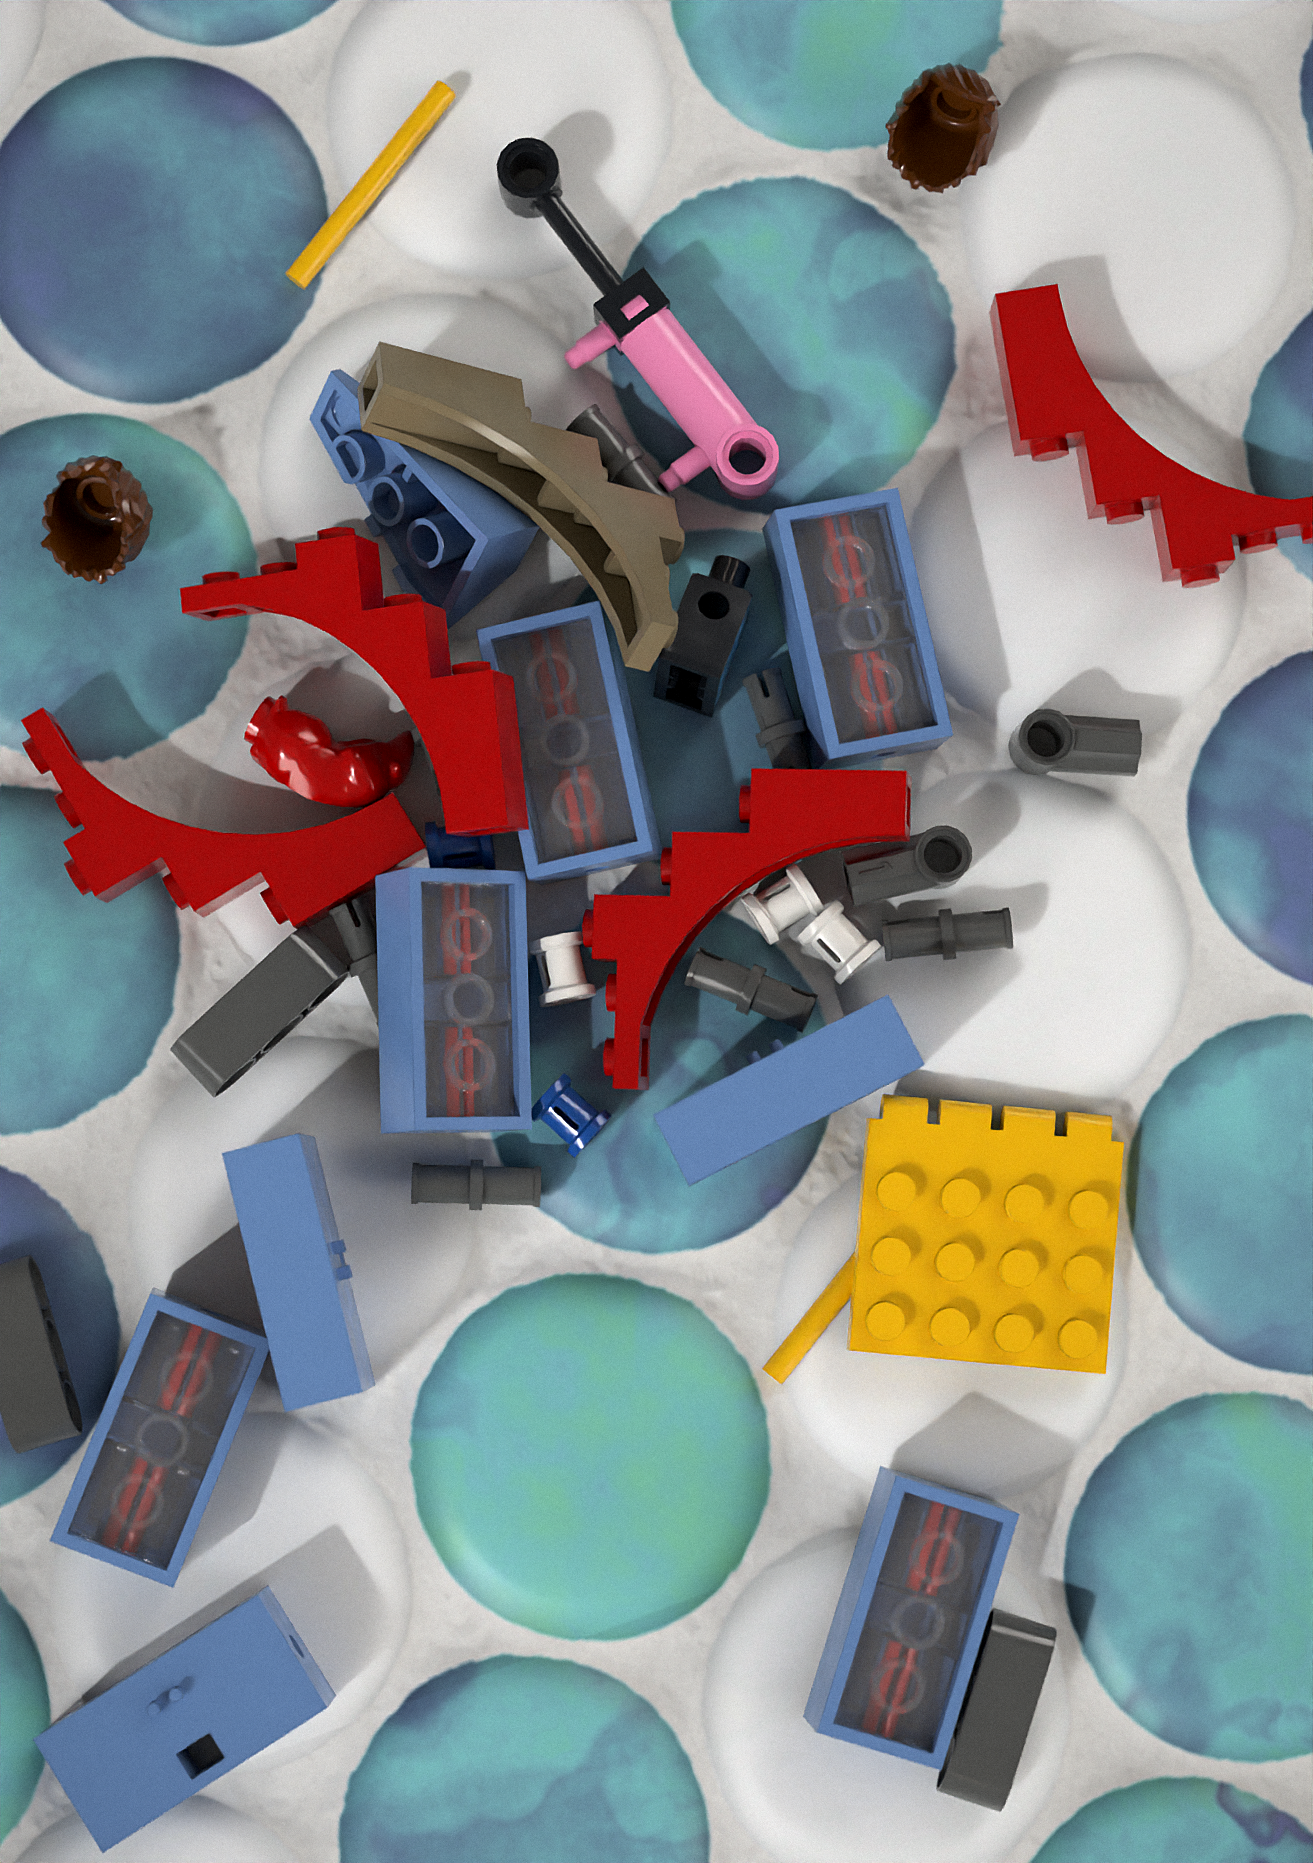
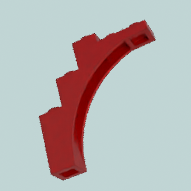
M1058 284L995 294L989 315L1014 456L1031 454L1032 461H1049L1068 455L1069 448L1076 447L1088 519L1106 517L1107 524L1109 525L1125 524L1142 519L1144 517V510H1150L1163 582L1181 580L1183 588H1196L1220 581L1219 573H1225L1236 560L1233 546L1239 545L1241 554H1251L1273 549L1278 546L1277 539L1301 536L1303 544H1313V496L1288 500L1256 495L1222 485L1192 472L1162 454L1139 436L1115 412L1094 384L1078 355L1067 327Z
M351 527L326 528L317 531V540L295 544L297 563L276 562L265 564L260 567L261 575L240 578V573L232 571L208 573L202 576V585L180 588L183 614L206 621L265 612L298 618L332 635L355 651L377 671L401 700L416 724L430 755L440 788L446 834L470 838L529 830L513 676L491 669V664L488 661L458 663L452 665L451 671L445 609L424 602L421 594H398L384 598L378 543L356 535L355 529Z
M42 707L21 720L30 735V738L22 742L26 753L42 775L51 771L62 789V792L54 796L59 809L73 828L81 824L85 828L63 842L72 859L64 863V866L83 896L92 891L95 897L108 903L168 867L171 873L162 877V880L177 906L181 910L191 906L195 913L204 918L266 881L269 887L260 892L271 914L279 925L290 920L293 927L298 929L304 925L313 926L330 915L328 911L345 903L348 905L352 900L376 888L375 876L411 867L428 857L425 843L394 793L354 814L323 825L291 832L239 834L201 829L157 816L128 802L103 785L87 771L58 720L45 708Z
M751 768V785H741L739 795L740 822L749 823V833L672 831V847H663L660 866L662 885L670 886V896L594 894L593 909H586L583 916V944L585 947L592 948V959L601 962L617 963V973L608 974L605 991L607 1011L615 1012L614 1038H606L603 1052L604 1073L606 1076H613V1089L649 1090L651 1025L662 995L678 964L695 939L718 913L740 894L768 875L794 862L831 849L863 843L910 842L912 777L907 771Z

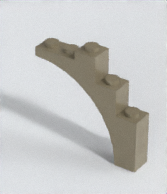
M379 341L357 388L361 431L410 446L456 467L497 492L533 520L570 557L596 592L615 629L625 667L649 672L662 649L671 646L678 629V614L672 609L668 587L670 581L668 566L669 564H675L679 560L684 547L685 533L684 529L679 527L674 499L608 482V472L606 467H602L597 438L531 422V409L525 407L521 379Z

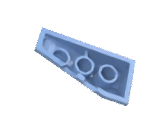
M341 369L332 370L309 419L343 482L355 484L371 513L364 521L373 537L383 535L398 565L392 572L401 589L406 594H421L424 602L445 609L447 629H450L517 570L539 526L497 492L456 467L410 446L361 431L357 392L360 383Z

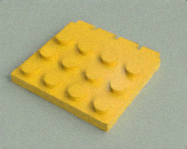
M883 1094L879 1119H866L854 1276L846 1350L1106 1374L1124 1142L1111 1141L1112 1116L1067 1111L1064 1116L1062 1136H1055L1056 1116L1054 1110L1003 1105L999 1130H992L991 1104L940 1099L936 1124L927 1123L928 1098Z

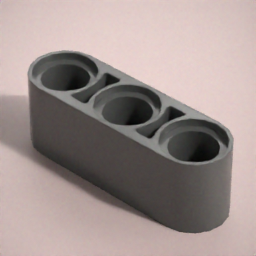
M304 925L282 941L176 1040L170 1051L213 1098L217 1097L240 1079L335 991L350 974L349 970L308 925Z
M31 1255L0 1264V1413L8 1439L18 1454L79 1436L83 1432L78 1400L46 1288L38 1265Z
M996 1608L991 1609L942 1770H939L936 1785L938 1792L998 1812L1002 1811L1014 1781L1056 1641V1628Z

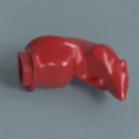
M283 695L277 700L270 696L263 700L251 718L244 735V740L252 744L250 754L253 760L265 769L275 781L286 785L309 800L338 807H367L383 799L390 790L397 789L405 781L412 767L414 757V740L410 730L399 733L387 742L366 738L336 742L329 728L321 719L297 709H290L287 698Z

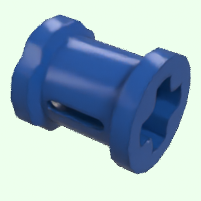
M435 821L425 822V836L430 868L463 869L483 866L485 870H496L492 835L470 838L446 834V826L438 827Z
M564 1073L531 1108L532 1120L535 1122L541 1119L569 1144L567 1152L575 1158L602 1130L612 1115L606 1110L598 1112L570 1087L572 1079Z

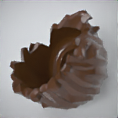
M949 62L945 65H937L933 69L928 68L924 70L918 79H915L912 85L904 90L901 99L895 105L896 110L885 126L890 135L887 158L892 161V168L900 171L901 178L909 180L912 189H919L922 186L928 192L943 193L944 188H949L950 186L953 188L958 187L961 184V180L967 175L976 176L979 166H986L999 127L997 108L1001 105L988 81L978 75L975 70L966 68L961 64L954 66Z
M91 455L87 458L80 457L75 462H67L64 469L58 471L56 478L59 485L52 489V493L48 494L43 502L45 516L42 518V525L49 534L41 542V545L52 552L55 562L60 564L62 570L67 575L72 574L73 578L83 577L88 582L95 579L98 583L103 584L108 581L107 576H114L117 572L126 568L125 564L134 561L140 554L149 536L153 507L148 503L147 495L142 489L141 482L133 476L131 471L125 469L120 461L108 456L99 457Z

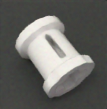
M795 863L786 869V877L757 895L747 893L741 897L742 903L753 922L770 945L779 940V932L810 913L817 917L824 911L823 905L811 884Z
M836 900L801 932L797 939L803 946L812 945L836 971L834 979L842 985L882 946L876 939L868 941L842 914L844 906Z
M581 931L548 936L528 943L530 954L536 956L544 991L538 997L540 1007L567 1004L596 995L595 985L587 983L579 947L583 943Z

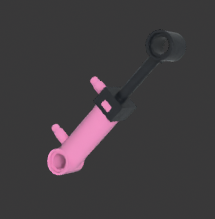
M533 137L519 138L509 143L501 151L497 161L499 188L506 207L515 215L524 218H539L543 216L604 295L593 304L594 320L597 326L577 340L575 346L565 352L564 358L572 369H577L584 363L593 361L612 346L620 356L625 354L695 445V447L670 464L669 469L659 476L658 481L667 492L673 491L680 485L687 484L711 466L716 473V478L721 488L730 496L740 500H752L766 494L775 482L779 463V449L773 435L764 427L757 425L671 313L670 301L643 267L623 281L560 198L563 191L561 190L559 161L554 150L544 141ZM525 169H536L545 175V179L533 188H524L514 182L516 175ZM742 450H750L762 457L764 466L756 473L742 474L737 472L729 461L735 453Z

